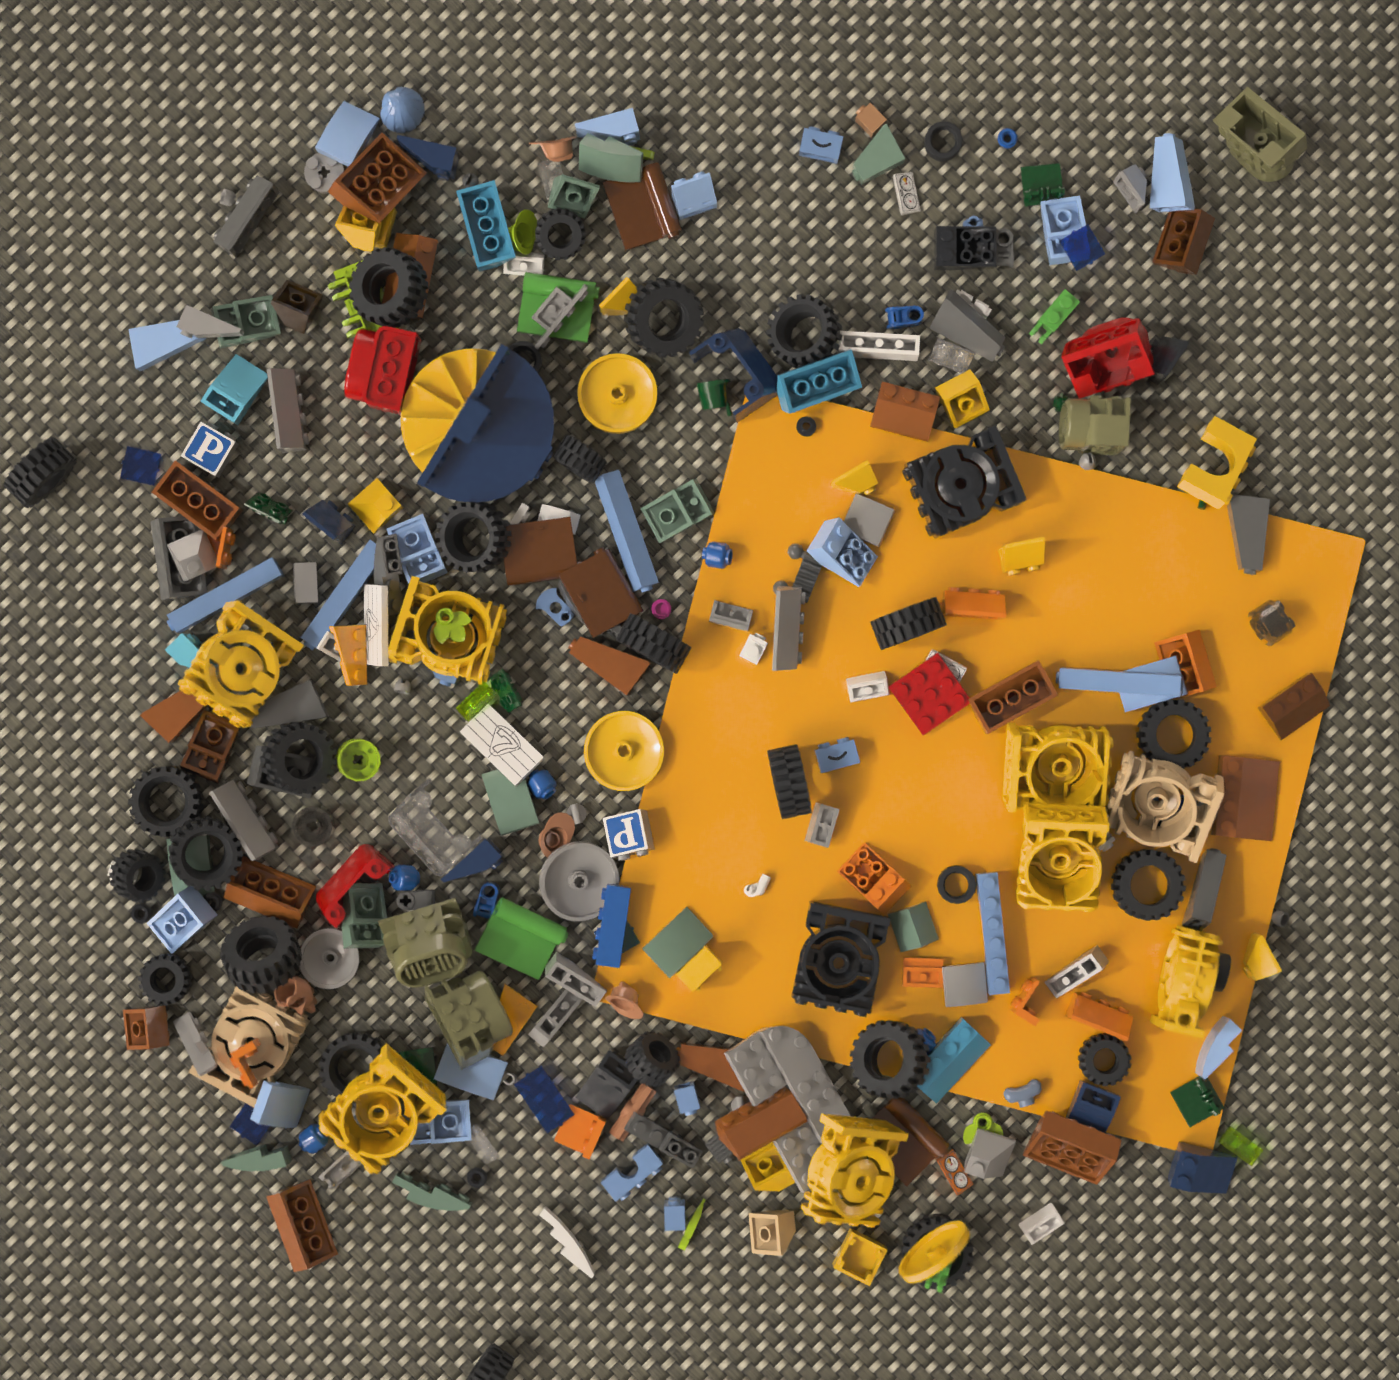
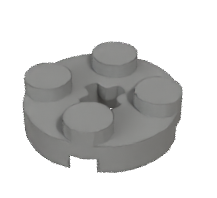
M317 153L307 160L304 176L307 183L314 190L320 193H328L333 182L345 170L343 164L321 153ZM322 168L330 170V173L327 174L326 178H323L322 175H319V172L322 171Z

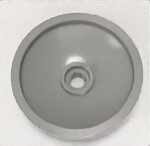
M327 928L316 931L301 946V972L311 984L319 988L334 989L341 987L353 978L358 969V948H344L342 931ZM329 954H332L334 956L333 961H329L327 959V956Z

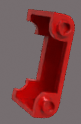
M371 844L359 846L316 894L317 905L327 921L335 928L342 926V921L346 914L345 909L342 907V896L365 872L369 877L378 879L384 876L385 873L389 874L395 867L393 863Z

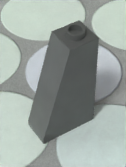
M950 289L929 329L993 362L996 355L1001 356L1005 348L1002 344L1006 337L954 290Z
M1233 495L1227 505L1238 570H1244V574L1256 575V572L1262 571L1270 499Z
M308 680L265 700L264 706H260L258 710L259 714L252 719L253 724L251 726L252 728H262L284 723L289 724L290 722L323 719L329 717L313 680Z
M1207 849L1202 854L1182 922L1184 927L1202 931L1212 921L1227 856L1218 849Z

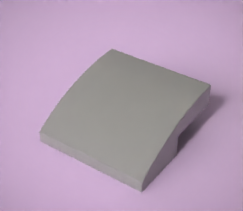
M855 494L844 522L862 541L879 547L895 510Z
M984 962L942 967L945 1007L988 1002Z

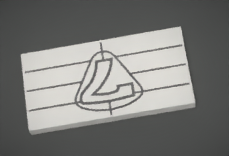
M364 584V625H366L367 664L388 666V587L385 585Z
M489 704L460 731L516 787L544 760V757Z

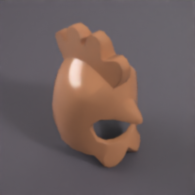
M294 976L292 979L289 978L287 980V984L284 986L280 985L275 990L274 996L279 1007H290L296 1010L300 1016H303L305 1010L309 1013L316 1011L317 999L314 997V989L310 986L307 979Z

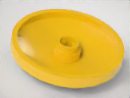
M608 354L593 361L583 372L578 384V402L585 418L596 428L614 434L627 433L642 426L652 415L657 403V385L650 369L639 359L627 354Z
M617 711L599 719L589 730L584 744V758L591 775L603 786L617 791H630L643 787L657 775L664 758V744L660 732L649 719L635 712Z
M951 1221L935 1228L922 1237L903 1257L899 1265L901 1277L907 1283H916L933 1276L945 1268L966 1246L970 1237V1231L962 1221Z

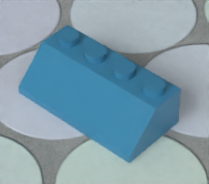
M495 180L457 190L456 193L478 271L498 267L516 258Z
M852 349L780 374L777 378V395L781 409L789 414L862 388Z
M961 1017L927 1055L931 1057V1063H927V1068L930 1069L929 1074L924 1075L925 1082L923 1085H917V1087L937 1104L991 1044Z

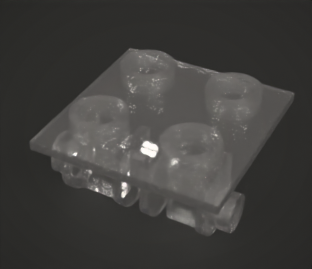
M938 338L929 360L937 365L948 367L955 372L964 373L968 370L975 352Z

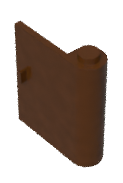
M658 162L642 167V180L640 182L609 180L602 183L625 251L667 237L670 240L680 236L679 233L682 231Z
M571 517L513 524L506 527V531H511L512 536H507V541H511V547H505L508 554L506 557H503L508 586L560 579L558 574L581 563V560H577Z
M604 547L594 551V556L558 574L593 638L626 621L630 613L637 616L644 611L610 549L605 550Z
M905 1098L890 1099L872 1118L887 1120L909 1134L907 1142L900 1141L897 1154L891 1158L895 1176L906 1187L934 1158H943L950 1151L948 1149L950 1144Z

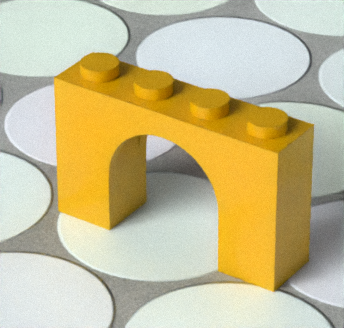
M1214 416L1208 423L1201 440L1221 450L1226 455L1229 462L1228 474L1221 476L1213 475L1190 464L1184 471L1177 487L1220 510L1224 504L1228 505L1233 495L1230 493L1232 489H1236L1241 480L1238 478L1240 472L1244 473L1248 466L1246 460L1253 455L1256 449L1254 444L1257 438Z

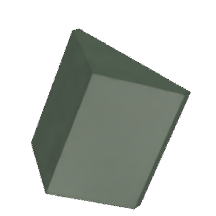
M563 174L557 176L553 180L548 208H567L572 212L574 211L578 217L585 218L600 186Z
M926 901L888 914L900 952L920 948L939 940Z

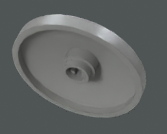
M584 841L565 844L552 852L543 864L539 878L541 896L546 905L556 915L570 921H586L599 916L600 907L604 908L605 901L601 900L602 889L607 888L608 883L619 885V872L613 858L600 846Z

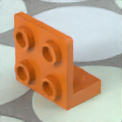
M224 526L222 534L217 540L207 534L217 556L216 568L227 569V565L230 566L232 560L230 548L234 546L236 534H233L234 530Z
M1031 977L1030 980L1027 978L1021 986L1023 991L1019 996L1016 995L1010 1006H1012V1012L1036 1027L1040 1020L1035 1017L1037 1013L1025 1006L1040 982L1036 978Z
M258 1038L230 1053L232 1055L230 1058L231 1063L235 1069L239 1068L242 1074L240 1076L242 1083L245 1087L249 1086L250 1089L254 1088L258 1081L246 1058L258 1052L257 1047L261 1045Z
M569 1104L554 1141L583 1153L582 1157L590 1160L606 1119Z

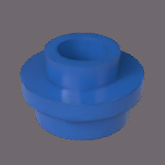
M1010 128L1001 130L997 138L999 145L1006 149L1015 146L1018 139L1016 132ZM1009 136L1011 138V141L1006 142L1004 140V137Z

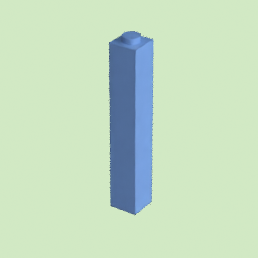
M616 470L598 476L595 484L633 592L641 590L642 593L653 589L652 585L658 583V579L620 471Z
M371 540L368 541L301 636L305 640L303 644L311 650L317 649L326 632L330 631L329 626L338 625L364 588V584H367L374 574L376 543Z
M272 557L167 614L169 618L167 624L172 631L175 630L176 633H181L222 611L226 602L240 601L284 577V574L276 559Z
M1062 667L1060 672L1056 673V683L1062 689L1180 697L1183 692L1184 675Z

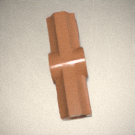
M641 1083L633 1097L622 1108L620 1116L609 1133L623 1142L629 1134L624 1127L633 1112L635 1111L643 1116L646 1111L645 1108L657 1091L652 1087L646 1086L645 1083Z

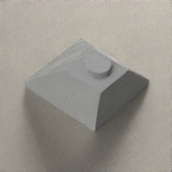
M1136 164L1119 172L1113 181L1135 214L1145 204L1147 185L1146 173L1141 167L1138 168Z
M203 530L167 544L183 581L190 580L217 567V556L207 534Z
M977 1128L965 1159L964 1173L982 1179L1003 1176L1016 1140Z

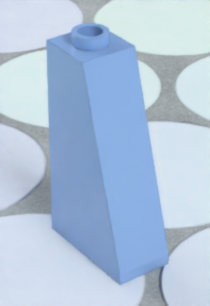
M1165 133L1163 137H1155L1149 208L1157 212L1195 210L1183 140L1171 133Z
M179 320L129 329L135 368L139 371H143L206 338L192 336L191 339L180 334L182 330L176 327Z

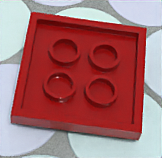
M938 652L888 686L923 736L970 704L968 700L970 696Z

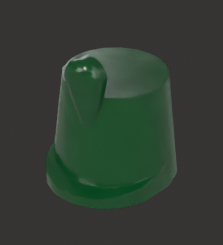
M730 379L696 384L702 410L726 407L727 416L733 415L727 398V383L731 382Z

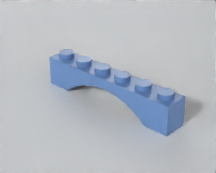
M998 872L975 873L983 930L987 993L989 995L1010 993Z

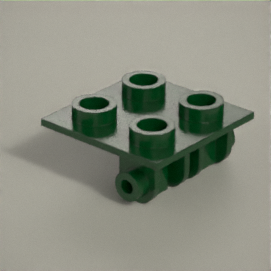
M1060 163L1020 167L1024 207L1040 205L1041 201L1064 198L1065 189L1062 186Z
M257 493L244 503L253 512L263 517L268 516L269 520L272 518V521L280 525H285L288 521L287 516L293 512L285 503L276 502L264 493Z
M502 668L490 677L491 686L495 692L497 691L500 697V704L508 713L523 705L521 702L523 700L519 693H515L517 689L512 687L514 683L511 684L512 679L508 672L506 673Z
M433 1047L397 1052L438 1087L437 1080L434 1079L436 1068Z
M1198 1076L1170 1092L1189 1128L1212 1115H1219L1221 1110L1224 1109L1208 1077L1203 1079Z

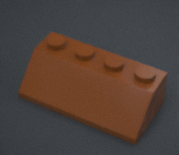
M396 233L393 248L414 257L416 261L421 263L423 266L422 270L426 271L427 274L425 281H428L429 285L438 240L421 235ZM396 272L387 276L382 304L388 302L397 291L398 276ZM424 299L423 309L417 312L419 315L415 318V320H420L421 318H423L426 299Z
M176 460L151 492L215 540L221 536L223 526L230 528L243 511L242 508Z
M1038 660L968 700L976 719L986 735L1058 696Z
M243 856L241 858V867H237V875H232L230 877L231 882L226 886L224 899L267 915L270 918L273 916L279 918V920L282 919L289 926L298 929L306 914L316 886Z
M784 1086L757 1106H753L751 1102H748L714 1122L719 1140L741 1160L808 1121L793 1093Z
M311 1179L266 1196L294 1272L307 1270L338 1255Z

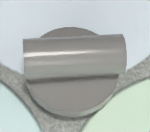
M576 803L570 805L567 809V814L572 817L574 824L583 823L587 815L584 806Z
M743 1095L736 1096L731 1102L732 1111L750 1102V1100Z

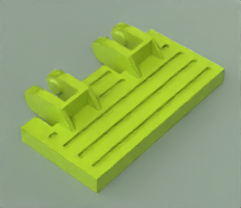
M358 262L333 271L337 281L328 284V288L333 290L346 284L349 288L350 282L353 279L351 277L352 272L356 271ZM381 286V288H380V301H381V303H382L383 294H384V291H383V289H382V286ZM349 288L333 295V301L349 297L352 289ZM350 299L344 301L351 317L342 322L344 327L360 321L363 325L360 328L377 331L382 327L362 318L352 305L354 301ZM360 328L347 332V338L355 337Z

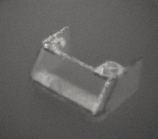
M429 778L405 798L388 817L390 826L432 873L437 876H443L471 851L483 837L480 835L471 842L470 838L465 835L459 834L454 837L429 809L432 805L431 795L424 790L432 782Z

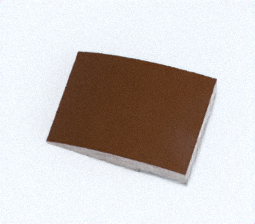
M204 710L188 743V749L180 764L181 769L219 784L240 728L229 723L230 720Z

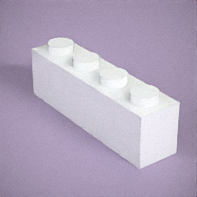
M840 331L842 341L839 340L840 347L838 353L852 349L853 355L856 358L918 360L920 335Z

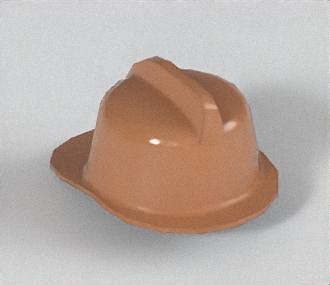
M576 136L552 141L529 142V144H540L545 156L549 160L560 162L573 157L572 139L576 138Z
M560 812L551 816L539 835L538 841L541 851L547 858L557 848L570 843L575 824L572 817L567 813Z
M624 981L620 982L619 986L613 988L610 996H606V1000L619 1014L631 1019H641L644 1013L638 1006V992Z

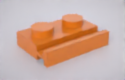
M903 957L902 987L943 988L942 967L944 959Z

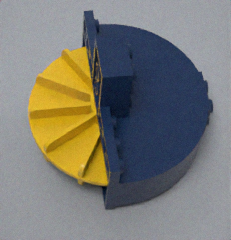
M503 344L500 345L497 352L485 349H461L446 353L426 365L416 375L406 392L401 410V431L410 457L420 471L423 472L417 484L428 488L440 496L460 502L473 503L502 498L521 488L529 480L532 481L533 478L538 479L543 471L541 465L544 461L548 463L554 453L551 451L553 448L551 442L554 430V413L549 392L536 370L524 358Z

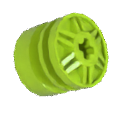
M360 738L344 742L338 748L335 756L339 772L346 778L354 781H366L372 778L377 773L381 763L377 748L371 742ZM354 755H361L360 764L352 762L354 761Z

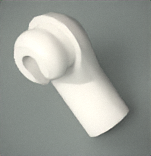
M762 874L758 883L748 884L744 887V893L748 897L764 894L771 877Z

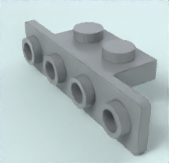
M586 284L580 288L573 298L556 286L531 318L546 329L534 346L537 350L540 346L544 348L550 341L548 336L552 331L556 333L563 325L561 320L565 315L569 317L576 309L574 304L578 300L581 302L587 296L588 292L586 290L588 286Z
M187 1012L175 1019L173 1023L198 1075L203 1076L215 1069L217 1064L207 1046L209 1040L205 1033L200 1031L202 1026L198 1019H194L191 1012Z

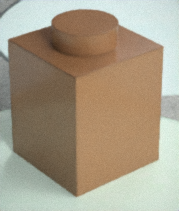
M871 103L867 106H861L856 112L855 122L871 138L886 124L887 119Z

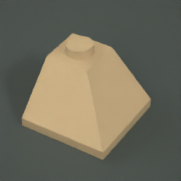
M773 1210L749 1213L752 1253L784 1255L796 1232L794 1211Z

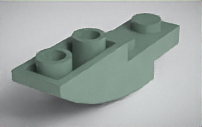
M398 1172L392 1183L409 1191L407 1200L428 1208L460 1211L469 1209L472 1204L468 1196L462 1193L458 1195L451 1191L452 1188L445 1184H437L432 1191L428 1184L422 1181L417 1183L412 1180L413 1177L405 1172L401 1174Z

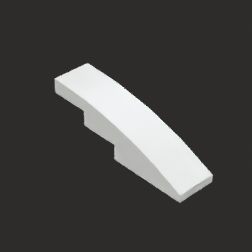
M545 1206L539 1215L554 1227L550 1235L564 1245L561 1254L590 1278H593L595 1271L580 1243L561 1219Z

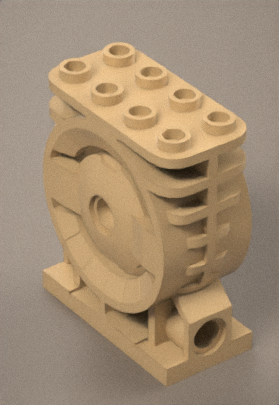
M1129 751L1128 754L1124 753L1121 761L1122 769L1117 771L1114 781L1116 782L1115 788H1111L1109 804L1105 806L1109 829H1115V834L1117 835L1125 832L1128 838H1133L1144 845L1154 847L1170 845L1174 852L1189 856V861L1197 863L1224 795L1223 776L1215 774L1213 778L1198 774L1190 777L1183 768L1175 763L1154 758L1148 761L1146 760V755L1141 754L1140 757H1136L1133 751ZM1135 787H1137L1135 791V805L1137 810L1141 813L1139 820L1136 819L1138 812L1134 808L1131 800L1132 790ZM1180 787L1184 793V801L1180 810L1177 812L1181 802L1180 791L1178 788ZM1160 797L1162 800L1155 801L1153 798ZM1197 801L1203 802L1204 804L1202 806H1197ZM1162 820L1160 826H1157L1158 821Z
M235 987L214 1028L212 1046L208 1047L213 1052L212 1056L216 1064L229 1076L215 1071L216 1069L203 1076H199L194 1065H192L188 1073L255 1107L263 1080L267 1078L269 1082L275 1083L273 1076L285 1067L292 1056L301 1036H303L307 1025L310 1023V1020L307 1019L308 1015L304 1013L303 1016H300L297 1012L292 1011L290 1007H279L278 1003L272 1000L273 996L268 993H249L248 990L245 992ZM254 1016L265 1020L273 1028L276 1034L277 1042L283 1045L284 1049L275 1044L273 1032L270 1029V1027L264 1022L256 1019H248L236 1024L230 1021L229 1019L233 1018L235 1020H238L243 1017ZM248 1037L258 1038L261 1044L257 1047L258 1052L246 1058V1061L249 1065H257L266 1061L275 1067L272 1069L267 1065L251 1069L258 1084L252 1089L247 1086L245 1087L244 1084L238 1081L241 1080L240 1076L242 1074L239 1068L235 1069L231 1063L223 1039L228 1041V1048L230 1053H232L234 1050L247 1044Z

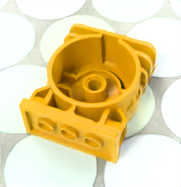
M412 576L388 648L389 662L397 664V661L413 665L422 661L424 665L438 674L455 676V678L461 676L465 677L466 681L470 682L472 679L478 681L479 685H482L483 682L488 681L490 664H493L496 654L495 649L501 639V630L506 623L507 610L504 609L505 605L495 606L493 601H488V603L481 602V598L477 597L476 599L460 591L439 593L436 586L420 582V578ZM415 606L420 607L416 615L413 614ZM452 608L453 612L462 611L468 616L470 613L473 614L471 622L478 633V644L471 655L465 657L471 652L475 643V632L471 623L464 626L466 633L464 642H455L448 638L443 644H440L434 635V628L437 624L435 622L430 631V644L437 656L430 651L426 636L429 627L436 620V613L440 609ZM444 616L442 617V620L448 621L449 617ZM407 631H414V639L405 637Z
M237 600L225 603L222 608L223 612L216 622L218 633L202 644L195 659L191 661L192 665L189 669H186L184 672L185 676L179 680L178 685L180 686L179 690L187 695L191 693L197 697L196 701L204 706L208 704L214 708L212 711L215 714L229 718V723L235 727L240 728L241 726L245 728L251 727L253 724L252 719L259 714L260 706H264V700L276 687L280 667L288 666L296 652H300L303 644ZM245 624L251 628V631L239 629ZM223 641L227 645L239 642L247 643L258 650V652L261 655V658L258 655V653H256L249 647L235 646L228 649L222 644H220V642ZM210 660L217 664V675L216 667L209 663ZM238 664H241L243 667L241 674H238L236 671ZM220 682L226 688L232 691L243 692L253 688L254 690H256V692H251L246 695H236L224 689Z
M1007 723L1002 799L1008 812H1016L1017 809H1023L1024 802L1108 806L1109 796L1106 794L1107 787H1110L1108 768L1112 766V758L1109 756V751L1113 748V737L1109 736V730H1106L1104 726H1100L1099 729H1094L1093 726L1082 729L1081 726L1074 728L1066 725H1055L1038 732L1033 726H1017L1016 723ZM1071 742L1076 743V744L1082 749V751H1083V753H1084V756H1085V766H1084V769H1083V759H1082V756H1081L1080 752L1078 751V749H1077L1074 745L1071 744ZM1037 757V769L1041 778L1048 783V792L1045 791V783L1039 780L1034 771V762ZM1065 762L1062 767H1056L1057 763ZM1023 776L1026 783H1018L1019 778Z
M1024 802L1022 829L1025 839L1022 843L1020 866L1018 867L1017 903L1024 909L1042 908L1044 910L1062 909L1064 911L1082 910L1084 912H1093V910L1098 908L1099 887L1101 885L1102 857L1099 847L1106 842V835L1109 832V821L1105 806ZM1058 856H1064L1061 859H1056Z
M1177 926L1176 929H1172L1171 933L1175 935L1169 941L1161 970L1158 988L1159 1014L1158 1016L1151 1014L1150 1022L1163 1030L1204 1038L1205 1030L1199 1028V1020L1205 1015L1211 1001L1220 956L1218 945H1222L1223 941L1219 940L1220 936L1208 932Z
M386 1043L381 1048V1053L370 1063V1072L361 1074L347 1085L343 1094H339L336 1097V1101L331 1102L328 1105V1109L326 1111L323 1110L319 1114V1129L325 1136L329 1135L332 1137L339 1148H345L352 1159L364 1164L365 1169L370 1174H379L383 1165L387 1166L392 1156L396 1157L399 1152L410 1144L415 1136L418 1123H430L438 1114L442 1115L446 1111V1095ZM398 1096L404 1101V1115L410 1118L409 1121L401 1115V1102ZM352 1101L356 1103L355 1113L360 1125L354 1119L352 1113ZM381 1108L383 1111L378 1113L374 1109Z
M822 1113L820 1122L825 1124L821 1138L822 1144L814 1153L808 1169V1187L811 1191L804 1193V1197L810 1202L802 1203L801 1209L804 1211V1214L814 1217V1220L821 1224H826V1222H832L836 1225L848 1223L852 1226L863 1224L867 1227L875 1228V1225H880L881 1222L875 1214L883 1213L884 1208L881 1206L889 1197L894 1183L895 1174L891 1158L897 1154L900 1141L907 1142L909 1134L887 1120Z

